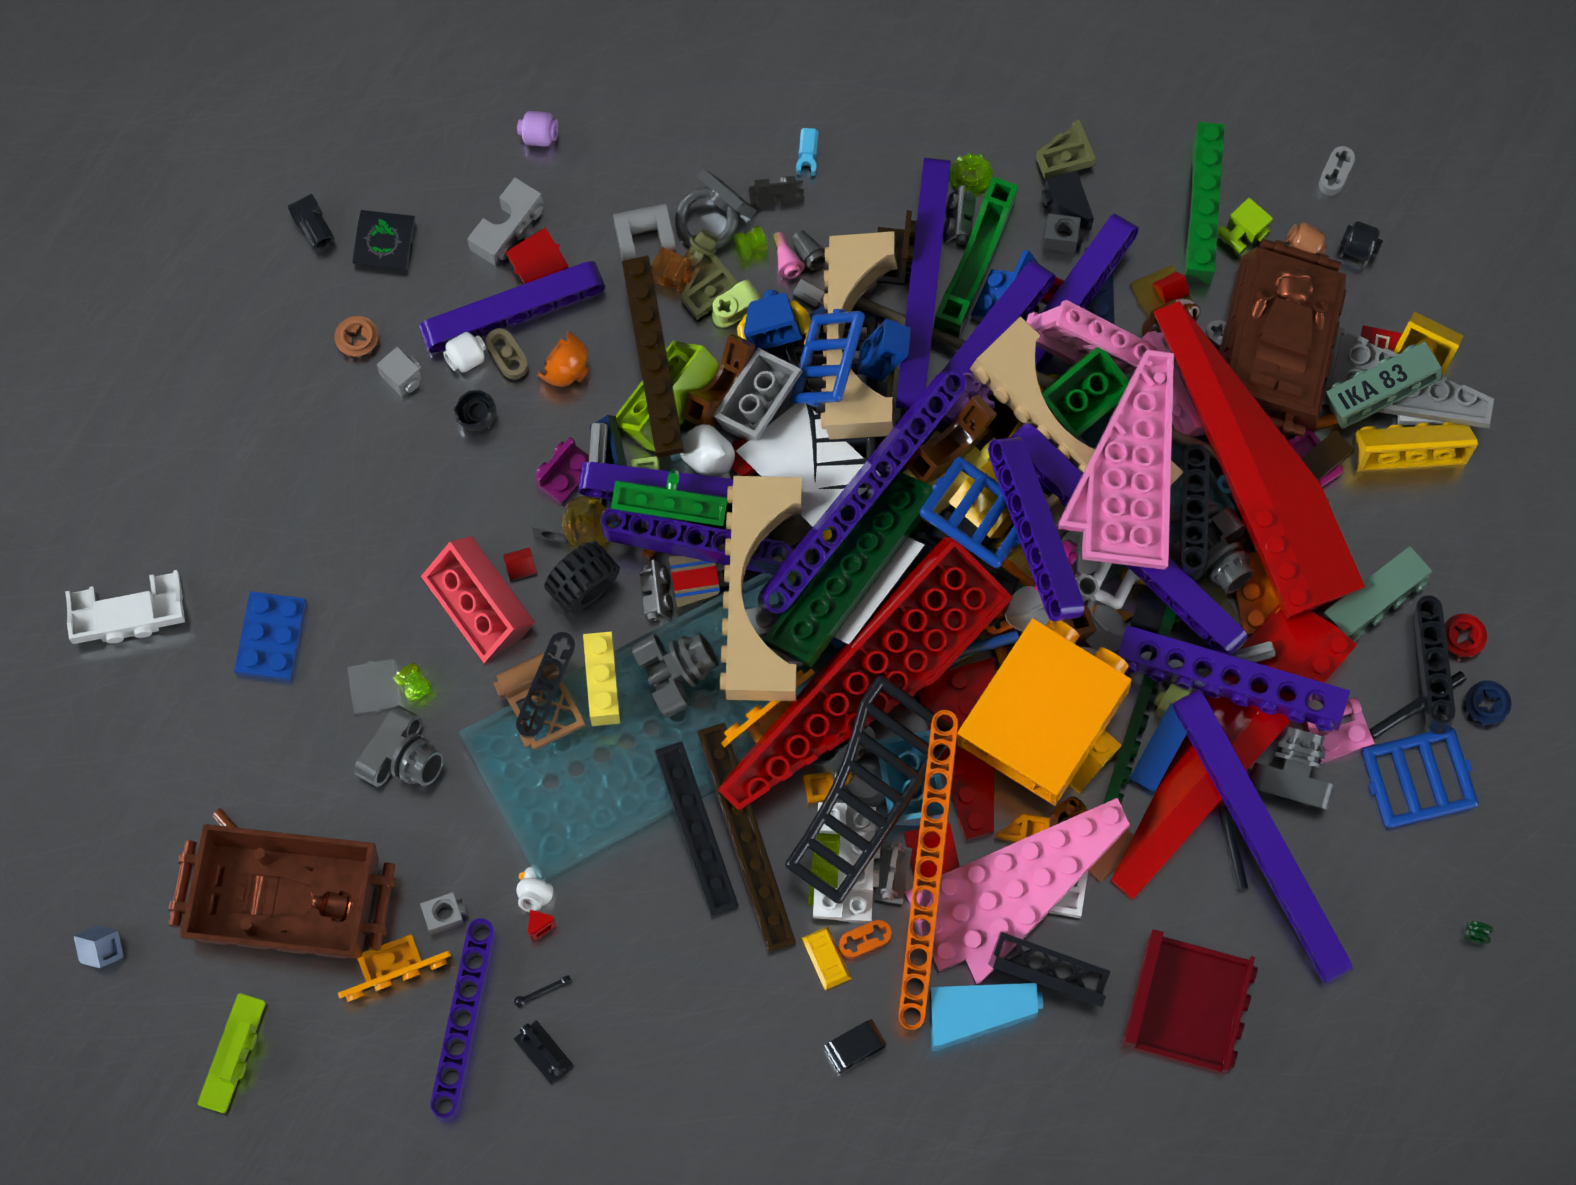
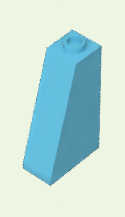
M1036 983L930 987L932 1051H938L1036 1018L1038 1009H1043L1042 991H1037Z

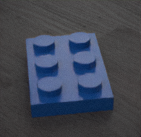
M250 591L234 669L236 675L292 682L307 604L305 598Z

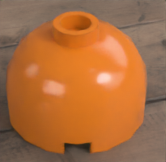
M570 331L566 333L568 340L561 339L544 362L546 365L544 369L546 371L539 370L537 374L538 377L553 386H569L575 380L581 382L589 371L586 367L589 358L588 350L585 344Z

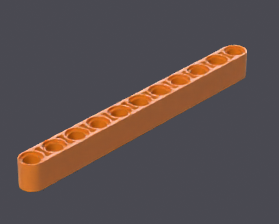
M949 710L937 712L933 716L931 723L899 1006V1021L903 1027L910 1030L922 1026L927 1010L958 732V719ZM943 716L950 717L954 723L952 729L947 732L940 731L937 728V721ZM939 745H945L950 750V756L944 761L937 760L933 755L934 749ZM936 774H942L947 779L946 786L941 790H936L930 785L931 778ZM932 803H939L944 808L943 815L938 819H932L927 815V808ZM929 832H935L940 836V844L935 848H928L924 844V836ZM932 861L936 864L937 872L933 877L927 878L921 874L920 868L924 862ZM923 890L932 892L934 896L933 903L928 907H922L917 902V896ZM920 919L927 920L930 924L931 929L926 936H918L914 931V924ZM919 948L923 949L927 954V961L921 966L914 965L910 958L913 950ZM912 978H918L924 984L923 992L919 995H912L907 989V984ZM912 1007L916 1008L921 1015L920 1021L914 1025L908 1024L904 1019L905 1011Z

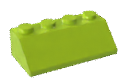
M672 341L666 351L681 426L685 421L682 415L688 392L700 390L708 385L716 375L720 363L704 346ZM642 380L615 416L619 432L644 449L655 451Z

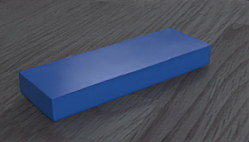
M1173 703L1169 704L1129 778L1153 792L1156 791L1186 736V732L1174 712Z

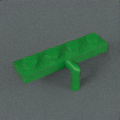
M673 469L668 473L666 487L615 480L611 509L723 526L727 497L677 489L679 472Z

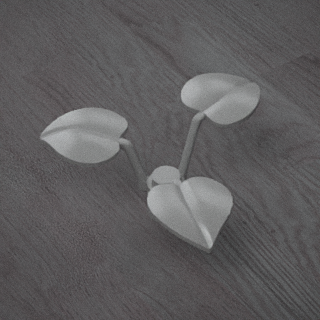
M1068 531L1061 538V542L1063 543L1064 540L1070 539L1079 545L1075 551L1078 553V557L1071 566L1074 577L1078 578L1076 582L1083 602L1088 600L1087 606L1097 629L1085 642L1089 647L1097 651L1100 647L1110 651H1119L1126 629L1121 615L1114 608L1104 604L1096 607L1092 613L1093 601L1096 600L1094 595L1098 592L1099 585L1097 580L1089 574L1095 572L1101 562L1083 560V532ZM1026 586L1017 590L1012 595L1013 599L1008 604L1005 613L1006 621L1013 628L1024 632L1032 618L1045 626L1049 618L1039 592L1033 586Z

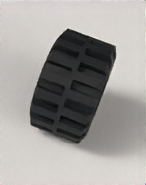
M591 541L574 549L553 568L546 579L544 589L567 614H573L591 605L610 588L618 576L620 566L597 541Z

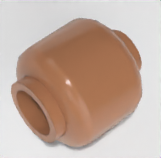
M1303 222L1300 225L1295 224L1285 238L1287 246L1316 255L1324 254L1327 249V245L1324 244L1325 233L1308 222Z

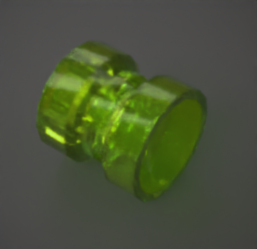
M760 225L751 228L747 234L740 232L733 235L735 245L743 260L750 258L753 252L763 253L769 250L767 239Z
M417 663L406 665L393 677L395 683L399 687L404 688V695L409 702L421 699L433 687L428 678H424L421 675L422 670Z

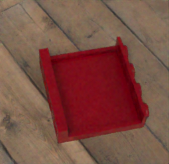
M1152 929L1149 934L1122 1047L1225 1075L1229 1067L1234 1069L1238 1051L1233 1049L1236 1039L1241 1040L1245 1023L1240 1022L1242 1011H1248L1251 1001V995L1247 994L1249 983L1254 984L1257 976L1258 967L1253 966L1255 957L1251 956L1249 960L1164 937V932Z

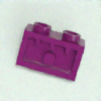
M571 437L566 442L562 441L558 444L551 460L548 463H542L535 474L537 487L562 506L565 505L579 487L582 463L589 462V455L577 447L575 440Z

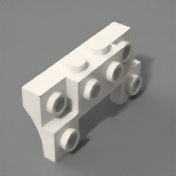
M178 570L160 576L149 575L151 593L150 591L97 601L96 590L93 586L89 587L88 590L73 593L66 591L69 640L72 644L101 639L103 642L107 641V643H119L127 637H149L152 635V632L159 631V627L184 623L183 594Z
M818 802V811L823 802ZM836 803L830 814L870 842L875 834L876 825L845 803ZM825 824L819 832L838 834ZM840 836L839 856L851 865H854L863 851ZM880 848L841 904H836L814 888L813 918L839 920L854 924L872 922L873 887H879V870H874V859H880ZM838 870V888L847 876L840 870Z

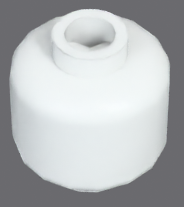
M464 332L446 343V351L443 354L452 370H459L464 373L484 361L483 351L486 350V346L479 335L474 337L471 333Z

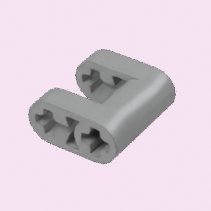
M666 203L612 214L622 261L636 258L632 235L657 230L663 254L676 251Z

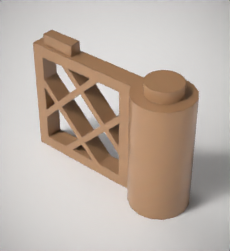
M544 653L496 675L498 681L493 683L500 699L506 697L517 718L520 713L517 704L525 700ZM549 664L544 667L543 675L545 678L553 680L559 676L556 665ZM563 680L559 686L562 692L559 703H552V707L557 708L552 722L547 720L544 722V725L550 727L547 736L535 741L534 738H524L519 734L525 748L531 746L533 751L585 726ZM536 691L532 695V701L537 702V706L546 704L548 700L543 699L546 692ZM564 699L569 706L563 705ZM560 710L573 713L576 722L568 726L556 723ZM534 711L533 716L530 715L528 719L531 721L529 727L526 721L522 720L521 724L524 725L525 732L533 729L534 718L538 714L537 711Z

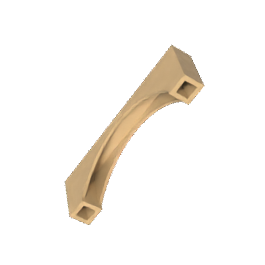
M895 231L829 236V247H825L826 264H829V270L824 271L825 286L828 287V293H824V308L828 310V313H833L834 309L851 312L859 298L874 282L890 270L898 269V243ZM846 323L823 325L824 333H827V339L843 338ZM843 349L823 351V356L827 357L826 364L822 365H840ZM850 369L842 400L834 403H822L825 405V412H821V427L827 430L829 440L887 436L896 426V408L893 397H884L872 390L858 378L852 369ZM837 376L822 377L823 381H826V388H822L821 392L833 391Z
M1020 316L975 360L970 370L977 381L987 385L993 391L998 401L1005 403L1014 411V415L1019 421L1028 423L1036 428L1083 474L1095 449L1085 445L1067 432L1049 410L1042 396L1035 369V348L1040 335ZM1172 460L1170 486L1183 473Z
M734 476L733 486H728L727 502L732 503V512H727L726 529H731V538H726L725 555L730 556V565H725L724 582H729V592L724 591L723 609H728V618H723L722 636H727V645H722L721 663H726V672L720 673V690H725L726 700L796 701V664H789L776 655L756 633L744 608L742 587L747 566L760 543L782 522L793 515H801L802 477Z

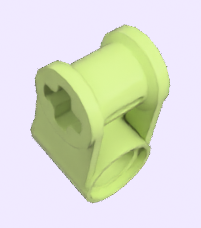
M749 280L739 282L732 289L714 299L713 323L719 328L731 327L743 319L752 301L762 299V297Z

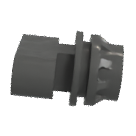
M1229 507L1211 518L1213 526L1208 529L1207 562L1203 577L1208 579L1212 586L1221 588L1225 594L1234 593L1242 588L1255 573L1254 569L1250 566V557L1243 551L1244 548L1241 543H1233L1246 532L1247 528L1235 511ZM1197 536L1193 541L1200 540V538ZM1180 540L1169 548L1168 556L1178 566ZM1187 561V564L1192 567L1199 566L1196 561Z
M702 633L693 637L682 636L678 639V642L675 640L669 642L670 653L668 654L656 634H652L631 646L638 665L646 668L649 674L648 681L656 689V692L652 695L665 718H669L690 706V701L681 684L682 682L687 681L694 687L698 684V679L700 681L706 679L710 671L719 665L712 646Z
M398 705L389 712L357 760L354 774L376 787L382 786L391 774L394 778L408 784L419 783L422 786H428L440 774L444 757L441 752L435 749L433 742L419 734L422 726L421 716Z
M1288 727L1286 735L1278 742V747L1282 748L1281 753L1274 752V756L1284 759L1282 769L1254 762L1250 780L1255 789L1329 810L1336 785L1309 778L1312 767L1319 769L1324 767L1318 761L1319 758L1325 759L1326 753L1323 748L1325 737Z

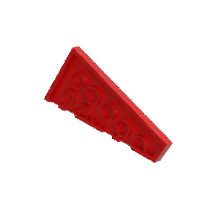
M995 657L945 671L937 681L916 692L919 702L935 714L941 710L953 712L958 719L959 731L995 676ZM941 717L953 726L954 723L950 717ZM926 721L928 729L931 730V724ZM956 742L951 799L965 841L968 842L994 833V768L958 746ZM948 747L940 757V761H944L950 756Z

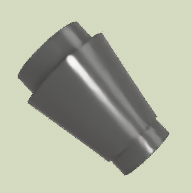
M804 230L798 231L793 235L792 241L805 267L812 271L821 268L826 263L825 249Z

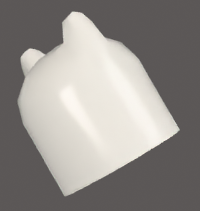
M703 424L689 431L683 439L685 452L680 453L683 461L699 475L731 479L729 471L735 459V451L731 443L711 425Z

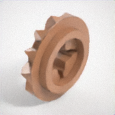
M352 316L343 320L336 328L335 343L339 351L348 357L361 358L365 354H371L373 348L378 346L379 333L376 325L370 319L363 316ZM361 330V336L365 340H358L353 346V340L350 336H356Z

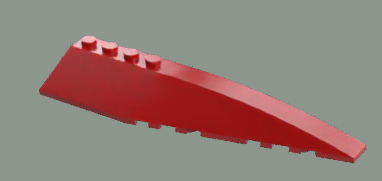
M1178 301L1154 311L1153 313L1171 353H1174V362L1286 620L1365 588L1322 486L1182 303Z
M944 537L871 615L850 644L845 643L796 697V701H792L718 788V791L737 810H740L768 792L771 787L791 777L794 772L803 766L817 760V757L826 751L832 750L849 739L860 700L877 676H884L913 697L916 695V692L937 681L1013 597L961 544L951 537ZM881 690L873 704L885 713H888L900 702L884 690ZM867 715L865 727L875 720L870 715Z
M1279 604L1264 620L1263 624L1238 649L1272 642L1275 657L1256 663L1325 683L1356 648L1357 644L1337 626L1312 611H1307L1286 620L1282 609L1276 613L1277 609L1280 608ZM1228 676L1224 679L1229 685H1235L1239 682L1234 676ZM1261 684L1252 686L1256 693L1267 691L1266 687ZM1288 692L1280 695L1281 699L1287 702L1295 699ZM1204 696L1246 771L1291 721L1286 715L1279 713L1275 715L1266 714L1256 706L1249 704L1248 706L1236 705L1229 698ZM1187 734L1165 772L1147 811L1110 880L1132 900L1222 800Z

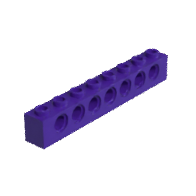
M1128 625L1126 626L1117 654L1128 663L1129 667L1126 670L1128 673L1136 674L1141 672L1158 682L1168 680L1185 690L1195 688L1204 691L1205 695L1212 698H1220V696L1229 698L1236 705L1248 706L1249 704L1256 706L1266 714H1283L1288 716L1287 718L1297 723L1310 722L1316 724L1317 728L1324 731H1339L1350 690ZM1152 652L1156 657L1153 660H1145L1141 657V654ZM1172 660H1179L1183 663V666L1175 669L1168 663ZM1200 668H1207L1211 674L1207 677H1202L1196 671ZM1228 676H1234L1239 682L1235 685H1229L1224 679ZM1261 684L1266 687L1267 691L1256 693L1252 686ZM1288 692L1291 693L1295 697V699L1293 701L1287 702L1282 700L1280 695L1282 693ZM1310 701H1319L1323 708L1314 710L1309 707L1308 703Z

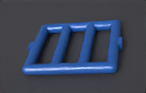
M834 309L833 313L816 314L812 317L798 367L803 372L794 384L790 396V401L793 404L808 403L810 406L820 407L821 403H834L842 400L865 318L863 312H847L842 309ZM851 323L847 338L818 340L821 325ZM844 349L840 365L810 366L814 351ZM837 376L833 391L803 392L807 377Z
M957 457L943 478L939 477L933 485L932 489L934 491L920 509V516L992 567L999 568L1012 548L1017 547L1020 543L1015 526H1013L995 554L981 545L1007 506L1000 485L963 457ZM963 471L973 478L975 482L947 521L935 513L934 509L959 473ZM984 487L996 494L998 499L973 536L970 537L957 527Z
M1453 727L1444 734L1426 732L1368 746L1363 749V756L1371 778V783L1369 784L1372 796L1376 795L1384 823L1388 828L1473 809L1479 804L1469 773L1472 771L1469 759L1465 760L1456 730ZM1447 740L1465 799L1449 802L1430 743ZM1417 746L1420 747L1438 804L1424 809L1421 808L1403 751ZM1388 753L1393 755L1410 808V812L1395 816L1376 756Z

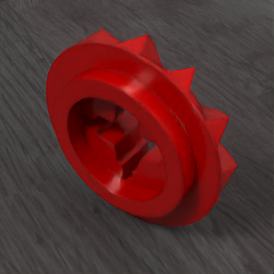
M1457 614L1446 621L1445 632L1449 653H1454L1459 658H1472L1483 650L1487 643V631L1484 624L1477 617L1470 614ZM1471 629L1468 636L1470 642L1464 640L1457 643L1460 636L1457 631L1464 633Z

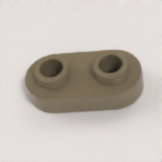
M500 328L492 330L486 337V347L489 354L504 376L509 379L522 378L528 371L527 357L510 332ZM500 342L505 344L503 348L495 347ZM512 364H518L519 368L513 370L510 368V366Z

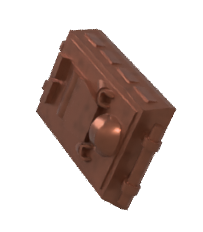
M1262 238L1259 247L1254 248L1240 259L1219 353L1279 431L1286 436L1293 434L1303 437L1305 430L1312 432L1316 430L1318 417L1322 409L1326 390L1325 384L1328 379L1333 356L1332 350L1335 346L1340 323L1339 317L1342 313L1346 295V274L1338 272L1341 262L1329 259V255L1322 253L1316 255L1286 246L1283 241L1276 240L1273 242Z
M203 824L197 855L195 854L197 842L192 840L185 841L183 853L179 855L178 860L180 870L173 901H170L168 909L171 912L168 925L171 927L179 928L182 915L185 914L181 932L182 939L221 945L234 944L239 947L264 950L269 948L299 954L312 953L317 956L346 959L362 957L365 936L368 934L371 935L369 949L380 951L382 938L386 937V915L391 889H394L396 879L393 878L395 864L384 863L382 875H377L379 857L375 843ZM195 866L188 902H185L191 870ZM374 886H378L380 888L372 924L368 923Z

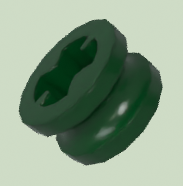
M1468 921L1467 927L1469 931L1465 932L1464 937L1473 942L1489 944L1491 942L1489 934L1493 933L1494 928L1486 923Z

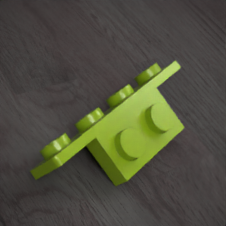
M241 993L237 995L198 1100L200 1107L222 1114L227 1112L238 1079H242L247 1066L245 1060L249 1050L252 1051L256 1043V1030L266 1006L263 1000Z

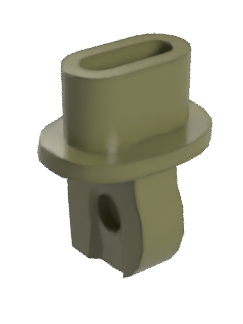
M702 229L698 235L691 236L690 242L692 246L685 254L687 262L695 266L701 261L704 254L713 255L716 252L715 246L720 241L718 236L705 229Z

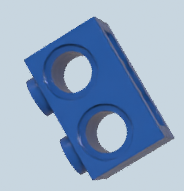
M885 319L860 345L857 373L882 382L908 356L911 328L896 321Z

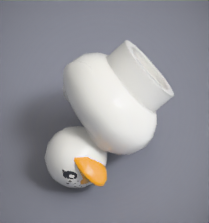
M535 866L528 867L519 874L521 881L517 884L516 889L519 897L518 904L527 912H530V909L539 911L553 897L552 885L542 880L543 874Z

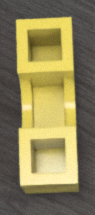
M612 631L583 634L591 725L620 724Z

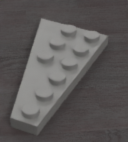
M1339 327L1335 346L1332 350L1333 356L1328 379L1325 384L1326 390L1323 404L1327 405L1326 391L1337 382L1344 383L1352 379L1357 372L1363 369L1369 370L1377 366L1384 358H1393L1399 354L1387 348L1381 349L1369 343V340L1361 336L1358 338L1346 332V329ZM1441 375V380L1378 412L1490 429L1494 398L1466 385L1456 384L1448 380L1447 376Z

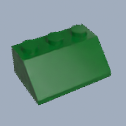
M1095 347L1045 387L1041 393L1055 419L1067 432L1077 438L1119 403L1129 380L1106 351Z

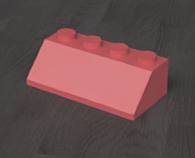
M472 536L450 541L421 576L483 663L489 662L519 642L535 624V621Z

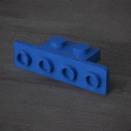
M1024 250L1014 272L991 269L971 313V317L975 321L981 322L1028 262L1033 260L1038 263L1030 251Z

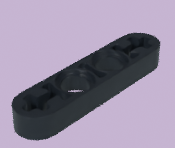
M558 632L550 639L518 715L516 728L518 733L524 738H534L542 730L574 653L575 641L566 632ZM562 638L567 640V645L570 647L569 650L564 649L560 656V659H565L564 664L557 659L548 658L549 654L555 657L557 646L554 643L555 641L561 642ZM549 664L556 665L560 671L559 676L553 680L545 678L543 675L545 666ZM541 690L547 693L549 699L544 706H537L532 702V695L536 691ZM527 706L534 711L544 712L542 717L536 714L534 724L537 728L530 729L529 732H525L524 725L521 724L522 720L528 721L531 715V711H525Z

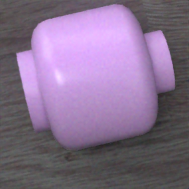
M527 111L523 119L518 120L517 133L522 136L523 142L526 145L547 147L552 141L557 139L558 121L553 118L550 112Z

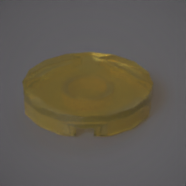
M580 496L568 502L561 520L563 532L568 542L572 546L576 545L579 547L585 543L597 541L602 547L605 546L608 540L604 537L601 526V516L606 511L605 506L598 499L588 496Z

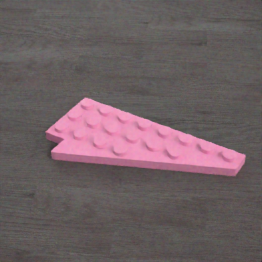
M1146 350L1057 524V529L1083 532V560L1163 570L1168 567L1174 353Z
M1118 798L941 876L933 959L939 972L967 961L976 984L981 985L995 970L988 963L1000 931L1024 939L1130 827ZM913 888L905 891L910 905ZM928 890L921 891L917 896V902L922 907H928L934 901L932 892ZM924 919L918 920L923 935H928L931 929L929 922ZM1005 940L999 956L1006 958L1017 947L1016 943Z

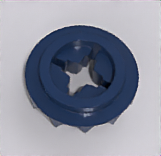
M1485 680L1474 684L1469 689L1465 698L1466 711L1471 714L1473 721H1479L1484 726L1488 724L1497 725L1509 715L1512 703L1508 691L1501 684L1494 681ZM1483 696H1485L1488 699V701L1498 700L1495 704H1493L1491 710H1489L1488 707H1479V705L1484 701Z

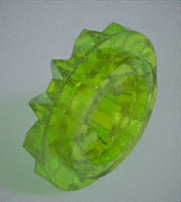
M969 152L964 156L959 155L950 168L952 184L957 189L964 185V192L979 193L985 190L990 185L993 176L989 160L986 161L982 158L981 154L973 155ZM966 166L971 170L977 169L976 177H973L971 174L965 175L967 172Z

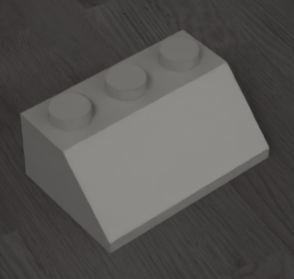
M757 348L713 414V417L725 431L745 441L758 440L802 374V369Z

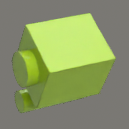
M1248 198L1230 215L1227 227L1232 231H1229L1222 225L1218 229L1217 235L1239 254H1242L1246 250L1247 245L1241 239L1250 247L1257 241L1261 242L1262 238L1266 239L1272 231L1270 226L1273 218L1252 199Z

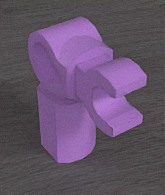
M963 373L967 381L966 389L942 418L943 421L952 424L969 402L968 398L979 395L994 409L995 403L988 399L990 395H994L993 391L985 386V384L977 381L973 373Z

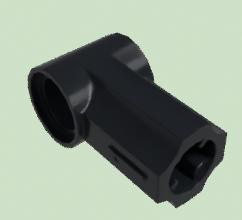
M312 194L287 206L296 225L302 228L314 250H322L335 240Z

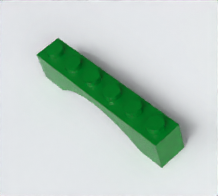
M1198 122L1194 134L1192 198L1184 276L1187 283L1211 285L1215 273L1225 124Z
M993 176L963 256L936 312L934 328L955 337H960L1016 201L1019 185Z

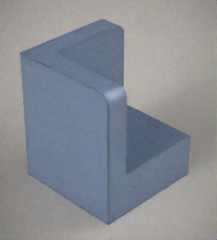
M96 925L74 935L78 959L82 964L102 968L124 957L118 930Z

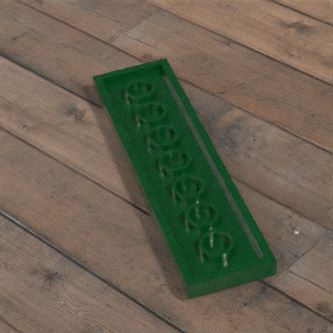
M898 472L789 608L779 617L764 637L765 644L812 667L922 520L920 509L934 491L932 489L933 486Z

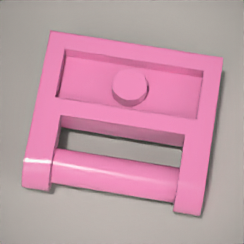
M1357 697L1348 700L1343 715L1351 714L1353 721L1340 725L1339 731L1319 732L1316 724L1304 721L1307 732L1325 737L1323 748L1326 755L1325 759L1319 758V764L1361 751L1365 747L1375 744Z

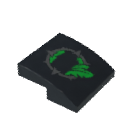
M361 210L352 263L408 270L415 216Z

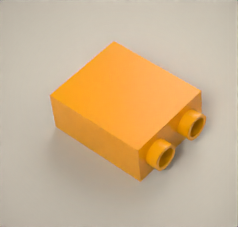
M1032 618L957 732V745L1056 806L1129 693L1132 679L1124 675L1129 667L1128 663L1112 651L1100 647L1093 656L1075 645L1080 635L1065 622H1054L1049 619L1044 626Z

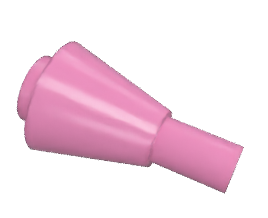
M777 232L773 235V238L778 248L779 275L788 279L796 278L804 270L805 265L787 244L783 232Z

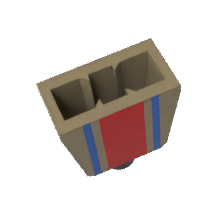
M685 556L669 557L677 615H683L721 601L720 587L729 586V582H724V570L717 571L716 563Z

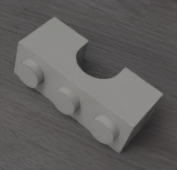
M516 177L499 197L501 209L507 212L510 218L502 224H493L483 218L467 238L469 249L494 266H497L501 260L507 259L505 252L512 248L517 239L521 240L524 237L529 223L532 219L536 220L544 208L541 193Z

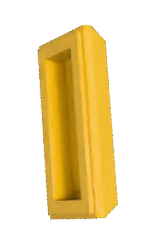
M828 926L802 937V941L825 991L852 979Z

